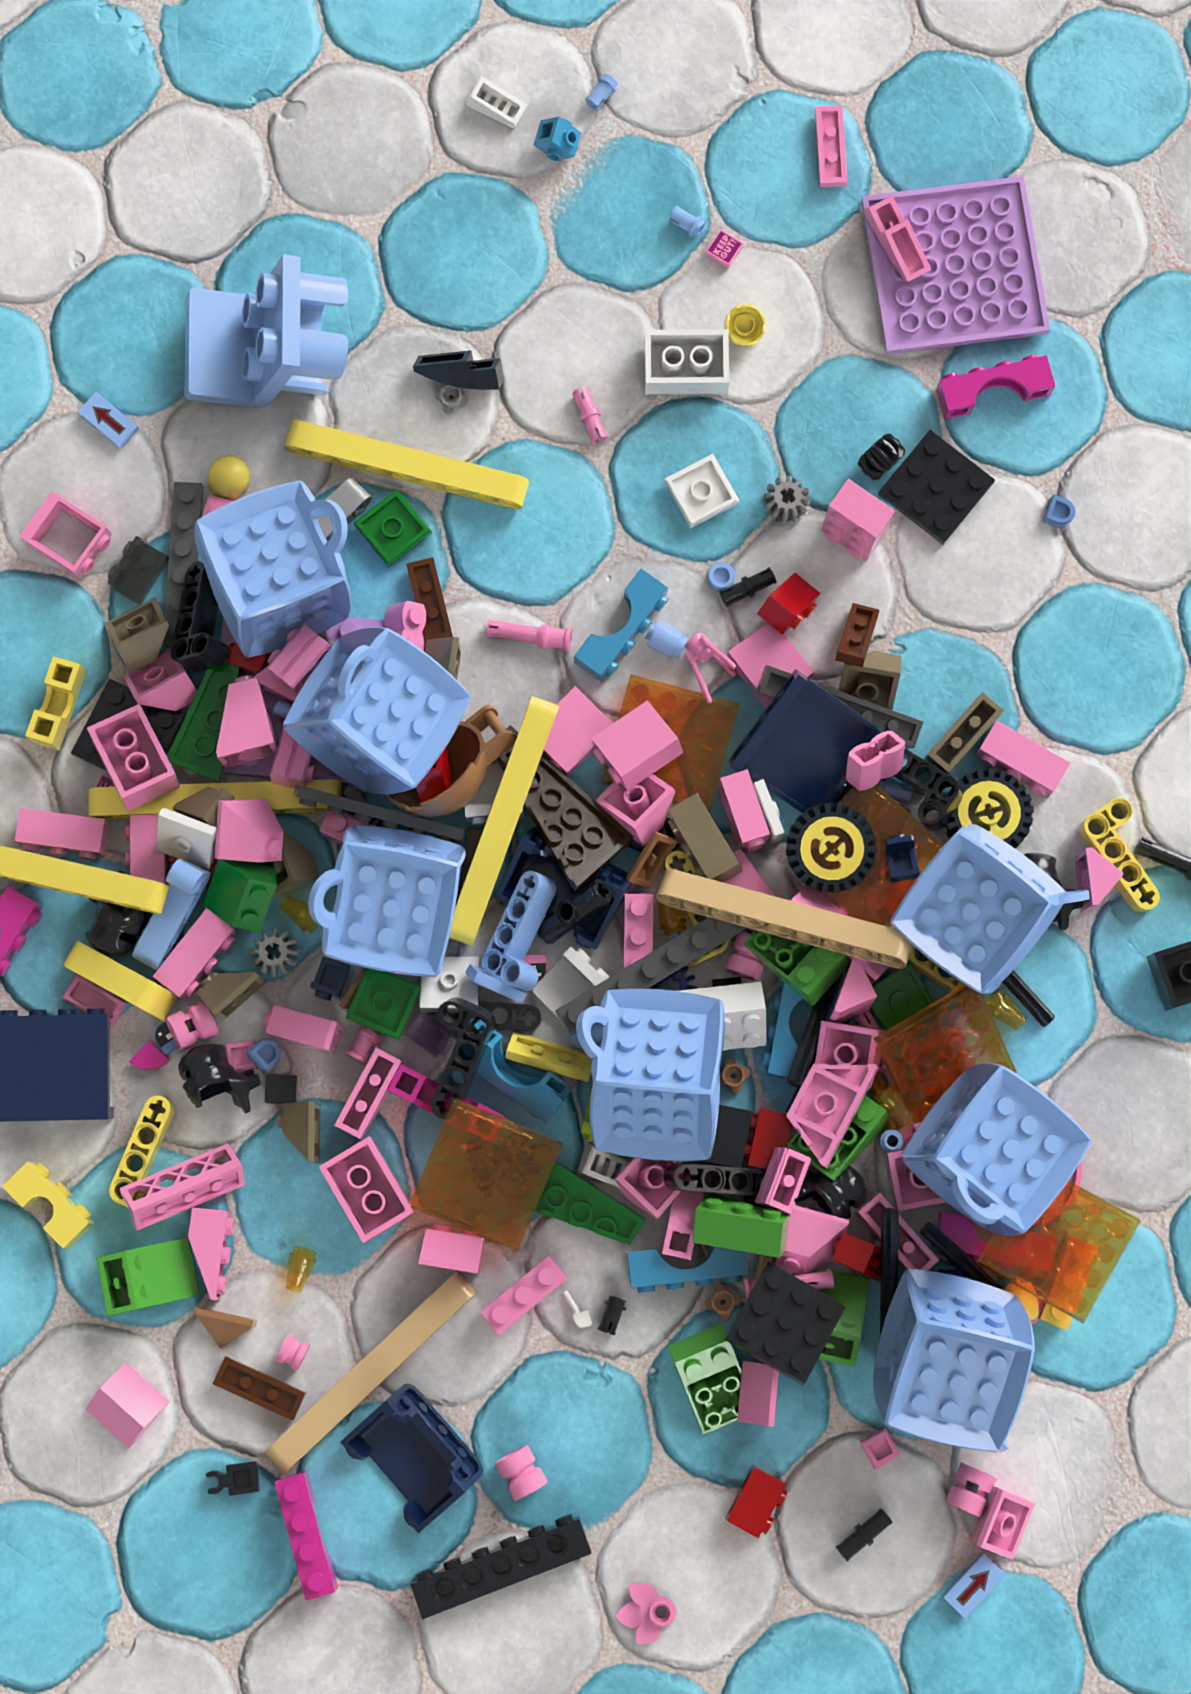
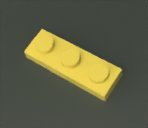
M513 1031L505 1059L589 1082L592 1059L585 1052Z

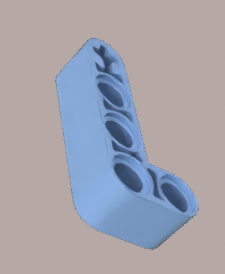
M187 859L176 860L166 878L170 888L162 915L153 913L133 951L132 958L156 971L169 956L211 876L209 871Z
M534 871L525 872L521 876L482 958V968L505 985L530 991L538 982L537 969L525 962L524 958L557 890L555 880Z

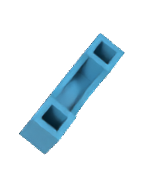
M640 568L624 590V599L630 609V618L627 624L620 631L612 635L598 636L590 634L574 655V663L600 682L605 676L610 678L619 666L616 662L622 654L627 656L636 642L633 639L639 632L643 634L652 623L651 615L655 610L660 612L668 602L669 598L666 597L668 587Z
M778 977L777 983H782L780 995L775 994L772 1011L777 1012L776 1021L769 1024L767 1039L772 1040L770 1051L765 1050L762 1067L767 1068L766 1075L787 1079L799 1047L791 1035L789 1018L795 1005L804 999Z
M481 1019L474 1025L480 1031H484L486 1028L485 1022ZM493 1030L476 1073L482 1076L486 1082L505 1093L509 1099L528 1110L532 1116L547 1124L573 1087L550 1070L541 1075H527L516 1070L505 1059L502 1047L503 1036L496 1030ZM464 1044L463 1051L465 1055L474 1057L475 1050L473 1046Z
M712 1246L707 1259L702 1264L691 1269H678L669 1265L663 1260L657 1249L627 1252L631 1288L637 1287L638 1293L655 1291V1285L666 1284L667 1290L684 1288V1282L695 1281L696 1286L712 1285L714 1278L722 1277L725 1278V1283L742 1281V1275H748L746 1252Z

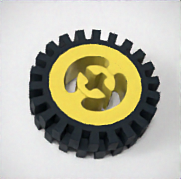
M989 768L987 771L978 769L972 774L971 772L966 774L962 779L958 780L963 793L961 803L944 826V828H947L948 832L946 834L948 838H952L961 827L972 824L968 816V807L972 800L978 802L973 817L981 815L985 808L988 812L996 811L1000 804L988 797L992 796L1000 800L1005 806L1007 812L1005 827L1000 828L997 825V822L1002 817V811L996 812L990 820L988 816L979 817L975 823L1016 849L1028 835L1029 828L1033 823L1032 813L1034 809L1030 805L1032 800L1030 794L1027 795L1025 793L1026 787L1023 784L1019 785L1016 782L1018 780L1016 777H1009L1006 775L1007 772L1002 770L995 772V769ZM951 788L947 797L954 794L955 788Z
M838 803L818 804L799 815L789 829L790 832L786 839L788 863L797 878L814 890L824 893L848 891L853 886L863 882L862 880L869 875L872 865L875 864L877 846L872 826L861 813L849 806ZM827 827L843 829L850 837L852 843L849 857L844 856L845 844L842 841L835 847L838 851L836 854L828 853L823 857L827 861H838L839 866L837 868H823L813 860L810 847L813 839H818L817 850L821 855L827 850L825 845L827 841L834 843L839 839L838 836L833 834L824 835L823 831Z

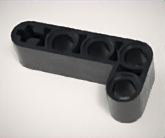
M200 561L192 563L185 575L170 655L174 661L194 672L221 666L229 654L228 646L213 637L218 603L210 585L204 563Z
M905 749L903 759H907V764L893 777L926 796L918 808L919 819L927 830L939 831L946 825L963 798L962 790L954 777ZM922 773H930L931 778L927 782H918V777ZM945 788H955V792L952 796H941V793ZM932 810L939 811L937 819L933 821L925 819L928 812Z
M458 997L447 1000L439 1006L437 1011L438 1020L442 1025L459 1032L431 1104L434 1115L441 1119L451 1118L462 1108L496 1024L495 1017L489 1010ZM449 1005L455 1006L458 1009V1019H453L448 1015L447 1009ZM475 1017H480L485 1021L486 1028L484 1031H480L474 1026ZM464 1044L473 1046L475 1050L474 1057L465 1055L463 1051ZM456 1070L463 1074V1084L454 1081L452 1077L453 1071ZM451 1092H454L455 1094H453L449 1100V1105L452 1107L447 1109L445 1108L446 1102H444L443 1100H445L451 1094Z
M674 1164L667 1167L664 1171L663 1179L665 1185L670 1190L744 1196L743 1202L760 1207L761 1205L756 1204L755 1200L760 1189L759 1179L761 1177L764 1178L766 1170L698 1164ZM707 1172L711 1175L712 1182L709 1187L706 1185L704 1179ZM678 1175H691V1180H680ZM734 1175H736L739 1180L736 1189L732 1185V1177Z

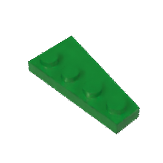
M224 662L219 667L207 669L167 758L170 763L220 783L223 764L217 758V744L228 686L235 683V680L239 678L240 668Z
M547 1156L516 1205L550 1218L559 1219L570 1225L588 1229L628 1245L631 1244L646 1218L550 1156Z

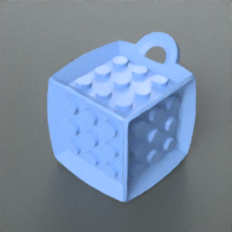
M302 481L286 483L245 496L199 518L195 523V544L204 563L216 601L237 645L247 658L282 649L288 643L286 641L288 634L295 627L300 629L303 624L307 625L316 634L324 632L346 620L351 610V591L340 551L346 542L348 530L345 514L341 507L331 500H315L310 490ZM320 515L327 516L333 525V534L328 542L317 520V517Z
M364 628L340 637L324 655L306 680L283 723V729L314 758L354 786L373 794H395L415 788L429 772L456 731L468 707L471 696L438 662L401 635L389 628Z
M969 824L961 827L922 871L891 918V925L940 968L978 993L987 994L994 992L1025 958L1056 917L1062 905L1090 899L1089 890L1065 891L1048 874L1015 848L982 827Z
M352 825L344 832L343 846L338 854L335 868L323 873L316 880L308 900L311 918L315 923L323 926L322 952L324 955L346 963L379 971L436 977L439 975L444 967V956L453 923L462 863L466 856L464 848L452 842L404 830L366 825ZM337 885L335 904L331 913L325 909L323 900L327 890Z
M615 989L606 991L600 1007L592 1006L580 1013L576 1022V1031L580 1045L592 1059L591 1073L593 1085L590 1100V1128L594 1147L599 1151L642 1159L670 1161L708 1160L711 1158L719 1114L720 1064L725 1035L723 1002L720 999L709 996L662 989ZM596 1022L603 1024L601 1047L595 1044L591 1036V1026Z
M983 1063L965 1070L942 1095L914 1133L901 1156V1160L932 1191L967 1218L994 1234L1013 1236L1025 1233L1051 1205L1077 1169L1092 1141L1091 1137L1073 1118L1028 1081L1005 1066Z
M918 1269L905 1270L885 1318L874 1365V1395L878 1410L885 1424L907 1434L945 1445L980 1451H999L1000 1453L1008 1450L1007 1437L1022 1403L1035 1350L1031 1321L1017 1296L1002 1289L964 1277Z

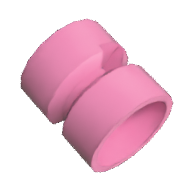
M740 932L736 935L732 945L735 954L729 955L724 970L743 979L759 982L764 966L743 945L751 934Z
M203 1001L188 1007L187 1013L179 1011L165 1018L170 1034L181 1052L195 1046L197 1039L206 1041L219 1034L215 1020ZM187 1022H190L194 1031L189 1033L186 1026Z
M528 1444L494 1463L501 1477L509 1479L507 1487L514 1501L527 1496L548 1482L540 1467L533 1466L535 1457Z
M961 1462L955 1475L958 1483L951 1486L945 1501L973 1515L982 1517L987 1505L984 1497L987 1494H991L997 1478ZM968 1481L979 1485L977 1494L965 1489Z

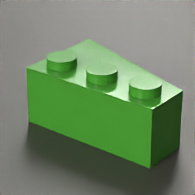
M709 1193L695 1211L693 1243L780 1258L786 1249L789 1215L781 1213L778 1209L763 1208Z

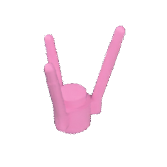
M698 633L686 643L685 648L689 652L685 654V658L691 664L707 703L711 704V696L696 660H700L703 663L712 657L732 677L736 676V672L733 670L736 665L715 647L703 633Z

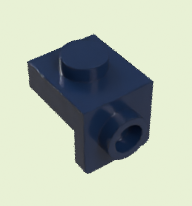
M898 834L885 840V856L891 883L917 879L920 875L913 835Z
M323 956L314 982H311L310 988L316 991L314 996L327 1001H331L332 997L340 999L351 966Z

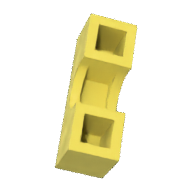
M55 656L52 657L44 680L46 696L40 710L34 709L25 735L32 743L60 750L87 673L80 664Z
M27 1161L2 1187L24 1208H29L39 1198H47L53 1205V1216L43 1229L63 1249H69L94 1224L89 1219L92 1214L81 1203L75 1205L68 1198L71 1195L70 1191L60 1182L55 1184L49 1178L51 1172L42 1163L38 1162L35 1164L34 1162Z

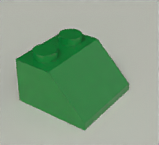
M218 859L203 900V905L231 927L260 933L277 887L276 870L273 867L249 861Z

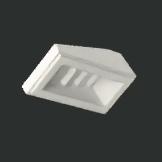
M482 76L465 105L513 129L527 107V104ZM481 92L486 93L484 100L479 98ZM491 97L496 98L493 106L488 104ZM501 101L506 103L502 112L497 109ZM511 106H513L516 110L512 117H509L507 113Z
M587 1144L577 1171L620 1188L616 1180L611 1177L617 1162L621 1163L618 1175L629 1163V1160L612 1153L599 1151L594 1146ZM596 1154H599L592 1171L590 1170V1168L592 1166ZM606 1158H609L610 1161L608 1163L604 1175L600 1174V1172L602 1170Z

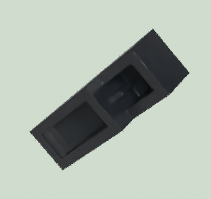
M471 350L420 355L413 365L414 372L428 379L464 389L496 390L500 389L504 380L500 358L473 361Z

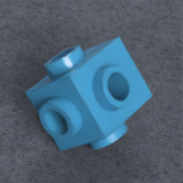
M559 116L540 120L533 145L543 151L549 159L562 161L563 159L575 156L581 132L574 128L570 121Z

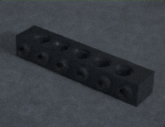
M572 1514L565 1515L555 1520V1526L545 1529L544 1525L534 1527L527 1531L528 1536L517 1540L516 1535L501 1540L499 1542L500 1547L489 1551L488 1546L471 1552L472 1558L461 1562L460 1557L443 1563L444 1569L433 1572L432 1568L415 1574L416 1579L411 1582L410 1586L422 1620L592 1554L580 1517L573 1518ZM560 1535L563 1537L565 1545L561 1550L555 1551L549 1547L548 1540L551 1536ZM525 1546H532L537 1551V1557L532 1561H525L520 1556V1550ZM496 1557H504L509 1563V1568L504 1572H497L492 1566V1561ZM476 1568L481 1574V1579L476 1583L468 1582L464 1577L465 1570ZM440 1579H448L452 1583L453 1590L448 1594H442L437 1590L436 1582Z

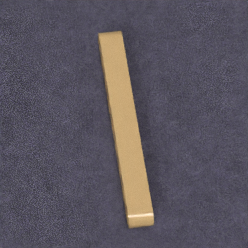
M674 869L665 871L656 895V899L660 903L669 907L893 968L906 967L912 944L894 928Z
M457 1270L281 1435L264 1454L284 1475L477 1293V1290Z

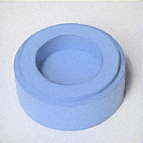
M716 563L708 571L707 582L713 590L719 592L734 584L735 571L727 563Z

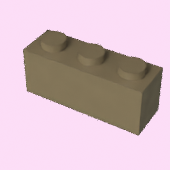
M982 692L931 749L924 760L949 774L998 719L1004 709Z
M698 793L668 809L672 819L667 822L674 834L677 836L681 833L686 841L681 846L689 859L696 858L699 866L695 870L699 876L725 882L743 871Z

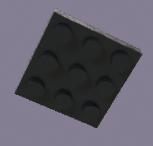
M929 430L881 488L878 495L944 545L994 484L995 479L932 430Z
M109 678L71 751L73 756L107 771L91 740L87 727L138 705L129 687ZM140 705L167 755L186 715L178 710L173 711Z
M768 1261L725 1341L799 1384L804 1385L846 1306Z

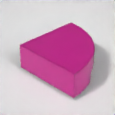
M148 1041L129 1063L140 1069L153 1070L167 1065L171 1060L153 1043Z

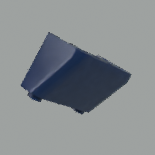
M533 827L521 839L494 897L500 900L503 906L507 907L521 876L527 871L540 873L555 880L557 888L555 896L546 912L547 916L555 910L559 900L563 898L570 899L594 880H602L610 887L613 894L611 902L594 913L588 924L578 925L573 929V935L578 945L596 950L621 905L631 882L626 880L629 873L611 863H607L581 888L574 892L537 827Z
M404 1384L340 1442L345 1447L348 1455L354 1459L363 1461L370 1456L407 1499L408 1502L403 1507L404 1519L417 1533H420L460 1498L483 1474V1467L479 1459L424 1395L411 1384Z

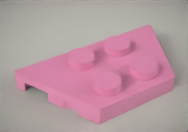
M813 1064L786 1116L823 1167L828 1168L879 1069L877 1065Z

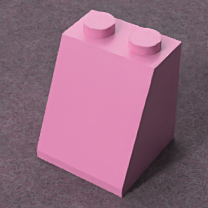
M242 676L237 678L235 683L228 686L216 750L217 758L226 769L276 755L278 741L265 691L257 677Z

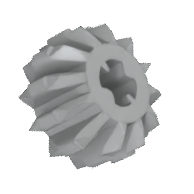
M790 475L787 476L786 482L777 477L775 485H767L769 493L763 496V500L767 502L764 508L765 511H773L771 516L773 520L777 519L778 516H782L781 521L783 524L787 523L788 517L793 522H797L798 514L805 516L807 513L805 507L809 506L811 499L806 497L809 489L800 488L802 485L801 479L797 480L795 484L791 483L792 477ZM786 496L791 497V503L789 500L788 503H784L782 498L786 499Z
M277 928L272 929V937H269L266 931H262L261 936L264 938V941L253 940V943L259 949L250 950V955L260 956L252 962L253 966L258 967L262 965L260 973L263 975L267 974L271 968V976L273 978L278 976L279 968L284 975H287L289 972L285 965L287 963L292 967L297 965L290 957L300 955L298 950L291 949L297 944V941L295 939L287 941L289 938L287 931H284L279 937ZM276 946H279L280 957L276 958L274 956V960H271V955L268 953L271 948L276 950Z

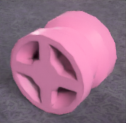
M289 1334L279 1350L276 1361L279 1363L285 1362L291 1366V1369L298 1371L309 1350L310 1344L306 1342L299 1343L295 1340L294 1336Z

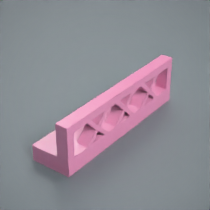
M227 1143L119 1189L121 1196L130 1209L132 1223L138 1231L245 1185L242 1164ZM225 1155L229 1159V1162L222 1165L213 1164L215 1159ZM191 1169H202L198 1175H186L187 1171ZM167 1179L175 1181L173 1185L167 1188L159 1186L160 1182ZM139 1191L148 1192L145 1197L133 1201L131 1194Z

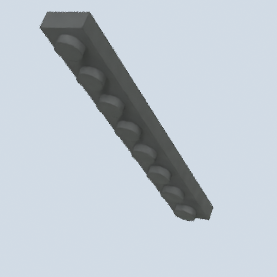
M709 917L556 1009L555 1012L571 1036L577 1032L576 1022L580 1013L592 1006L600 1007L606 991L615 989H648L747 928Z

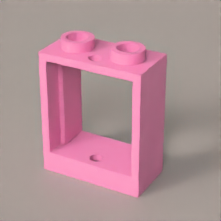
M51 491L19 537L27 546L80 580L83 574L87 575L92 570L95 563L94 559L99 552H104L107 549L112 534L105 525ZM62 511L97 533L75 565L40 543Z
M748 769L720 778L717 790L737 848H740L742 851L746 850L747 854L763 849L762 845L766 844L770 833Z

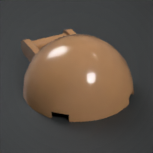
M485 705L465 722L460 721L446 746L452 768L450 788L423 803H420L416 787L405 792L389 794L386 797L401 810L420 817L450 815L467 805L475 797L485 781L487 766L512 747L516 738L512 731L505 729L500 722L496 709L492 705ZM490 726L496 735L485 744L481 732Z

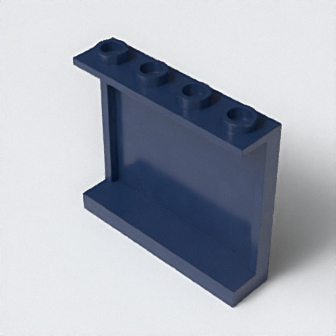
M795 669L728 761L730 767L737 772L748 769L750 778L756 782L764 779L769 791L801 813H804L805 810L818 804L830 803L834 796L838 797L841 795L847 785L845 781L849 752L860 744L870 743L876 735L882 732L877 725Z
M105 1008L87 1009V1015H76V1009H58V1015H47V1010H29V1016H18V1010H0V1122L108 1120L114 1118V1107H110L109 1019L113 1018V1014H105Z

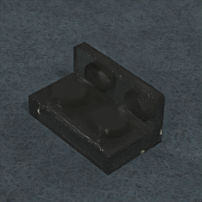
M136 536L133 541H129L125 545L121 561L118 565L115 564L108 573L109 580L107 583L115 592L141 605L167 565L169 557L144 543L142 538Z

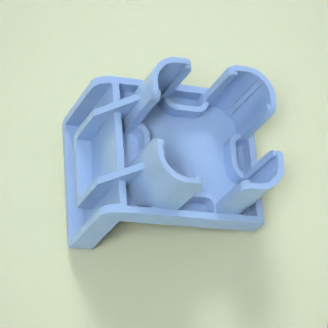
M282 255L270 274L261 273L259 275L256 294L247 293L244 295L192 288L186 296L185 398L193 401L262 408L267 407L280 391L325 396L327 394V384L321 383V379L337 380L342 376L347 361L348 340L343 334L321 331L322 312L325 305L341 307L347 302L348 287L346 279L300 272V257Z

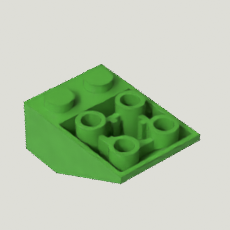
M757 930L743 943L749 951L789 988L812 1006L816 1004L850 965L848 955Z
M865 1095L828 1168L820 1164L799 1132L795 1134L787 1146L793 1151L810 1157V1164L834 1181L874 1141L888 1123L890 1117L884 1108Z
M188 1237L96 1257L107 1316L200 1295Z
M821 1268L812 1273L825 1272L830 1269ZM832 1270L834 1289L819 1291L844 1304L846 1308L818 1359L855 1367L870 1279Z
M721 1323L667 1346L703 1435L738 1420L742 1371L731 1343L725 1341L727 1334Z

